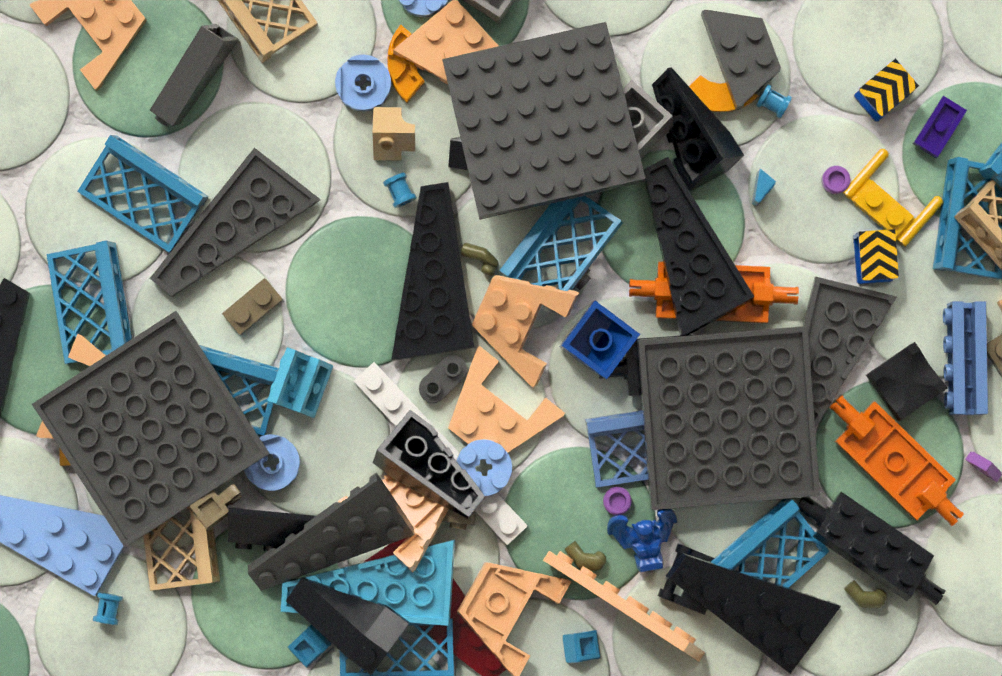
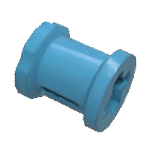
M767 84L756 106H763L776 113V117L780 119L792 97L789 95L783 96L772 90V86Z
M404 172L383 182L392 195L394 208L404 206L417 199L416 195L410 191L405 180L407 175Z
M98 592L99 604L97 615L93 616L92 621L118 625L119 620L116 619L119 602L123 600V596Z

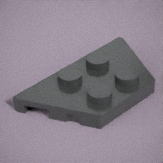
M702 10L701 17L735 110H739L744 106L745 102L754 94L756 95L768 81L772 80L780 72L781 66L763 18Z

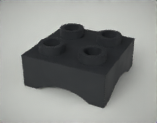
M916 342L911 343L866 375L897 421L903 420L947 389L944 382L924 357Z

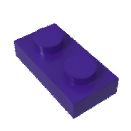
M942 96L914 140L913 145L937 158L967 110L947 97Z

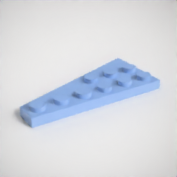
M0 495V542L89 594L96 596L124 549L123 544L104 515Z

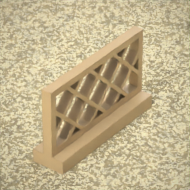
M217 0L261 63L270 59L272 54L318 24L302 0H290L289 6L273 3V0H270V2L261 0ZM293 2L296 4L298 8L292 7ZM244 3L249 4V9L245 6ZM252 4L269 8L266 21L253 17L251 14ZM272 8L288 11L286 25L269 21ZM291 12L303 14L308 23L301 28L290 26ZM260 25L265 26V31H263ZM268 27L285 30L283 39L273 45L267 36ZM288 31H292V32H293V33H291L290 35L287 36V32H288Z
M991 178L954 218L1002 270V229L998 226V222H1002V216L997 215L996 203L1002 204V198L995 197L994 186L996 182ZM980 201L989 203L990 214H987L978 204Z
M190 506L187 509L190 510L191 518L185 526L172 517L161 524L158 529L152 530L154 532L153 536H151V532L144 535L150 591L220 582L214 526L207 531L192 512ZM170 520L182 529L174 541L162 533ZM185 532L194 540V546L189 553L177 545ZM158 536L170 545L162 557L153 551V543ZM173 548L185 557L177 569L165 561ZM188 561L197 567L198 579L189 580L180 573ZM161 565H164L173 575L167 583L157 584L156 571ZM176 577H179L182 580L173 582Z

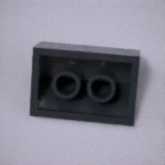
M229 508L228 542H234L235 548L252 550V544L263 545V551H269L271 548L277 549L285 543V538L292 533L296 535L304 529V525L316 516Z

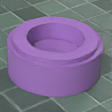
M831 166L822 175V186L830 194H840L849 187L850 174L841 166Z
M613 487L603 497V505L610 514L622 515L631 507V496L624 488Z

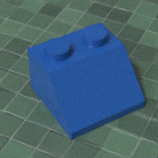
M595 300L590 304L559 347L607 380L640 336V333Z

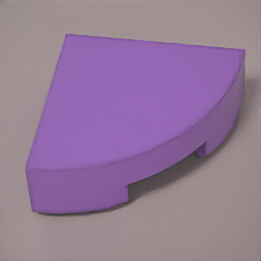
M970 451L965 459L974 468L995 482H998L1002 476L1001 471L991 461L975 452Z

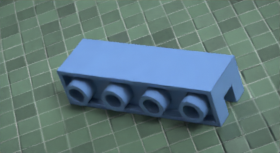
M952 301L947 304V308L943 309V324L947 325V336H944L943 350L944 353H948V364L944 365L943 372L944 380L948 381V392L944 394V407L949 409V415L988 414L986 301H975L972 303Z

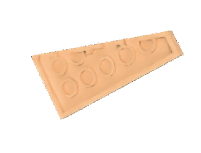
M452 0L393 49V53L415 64L414 66L421 70L430 72L448 85L442 59L497 47L498 44L458 0Z
M549 551L543 559L549 565L698 662L702 659L705 652L694 645L695 638L677 626L672 631L670 629L673 625L654 611L649 616L647 614L649 609L629 596L627 600L617 595L620 590L609 582L605 581L601 585L594 580L597 575L586 567L582 566L578 570L571 564L574 560L561 551L558 555Z

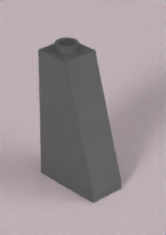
M217 24L201 26L149 110L156 115L155 119L167 127L181 124L239 39Z

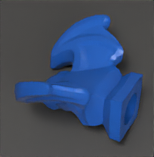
M672 508L659 509L657 511V516L659 517L657 522L656 520H642L629 527L627 526L629 520L624 515L614 516L608 521V535H613L624 549L632 548L636 553L634 555L635 563L640 572L663 568V557L660 551L661 544L668 542L673 524L677 523V516Z

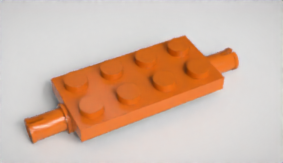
M658 262L657 278H655V281L630 279L629 287L641 289L630 288L629 297H654V300H656L655 318L676 319L663 262ZM735 265L753 293L754 299L715 321L767 324L769 306H772L773 303L797 305L799 296L787 295L799 294V288L774 286L773 283H770V267Z
M841 395L829 407L847 424V429L834 442L914 520H918L928 509H935L950 526L956 524L958 518L961 519L964 513L946 497L947 489L956 479L875 401L863 412L859 413Z

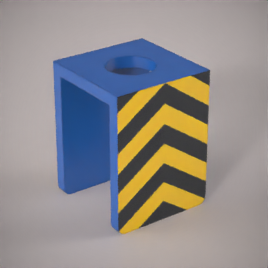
M895 58L854 94V98L871 118L878 122L912 94L919 85Z
M895 229L859 231L853 235L856 282L858 284L891 282L899 277Z

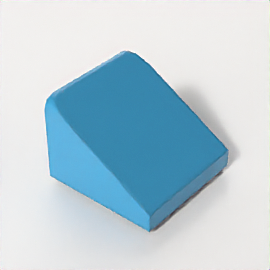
M759 169L756 174L752 199L754 206H758L776 184V181L762 169Z
M310 625L288 648L307 668L331 645V642L313 625Z
M597 630L563 635L564 653L567 663L600 658Z

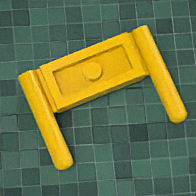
M880 149L842 193L884 230L895 229L897 241L906 247L943 205V199L935 196L915 219L902 205L873 180L869 179L889 156L886 149Z

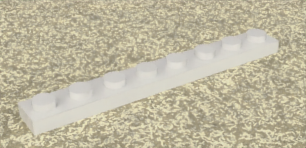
M375 362L354 380L360 389L395 426L398 425L409 410L431 424L438 432V437L445 447H449L454 454V459L457 460L460 453ZM497 493L485 496L475 509L477 514L507 545L527 527L526 523Z

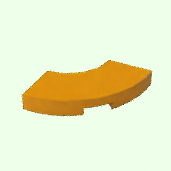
M400 25L389 45L388 71L396 92L408 103L425 81L418 73L414 63L393 53V49L411 35L407 29Z
M700 75L689 86L712 112L736 111L726 83L710 82ZM754 94L744 103L742 108L754 102L759 96Z

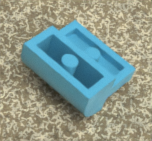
M287 347L280 360V367L275 381L270 387L267 401L315 418L333 365Z

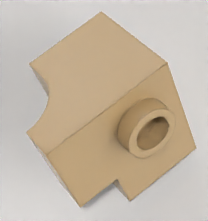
M374 107L372 130L374 160H402V151H415V124H409L403 120L402 108Z

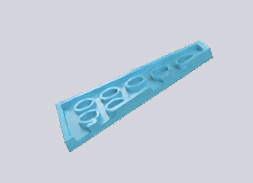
M455 540L428 546L413 573L395 555L303 578L333 587L335 590L349 595L362 597L361 599L376 604L387 605L410 623L449 626ZM301 578L282 583L281 612L298 613L286 602V599Z

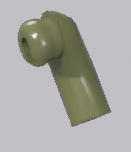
M469 243L463 244L461 249L462 256L479 260L483 263L481 267L482 273L490 276L495 275L496 268H499V262L486 248Z
M576 541L565 548V551L580 569L584 566L591 571H597L602 569L607 560L605 554L600 551L594 554L584 553Z
M855 580L851 581L844 588L861 608L878 609L887 600V594L884 590L878 588L875 591H864Z

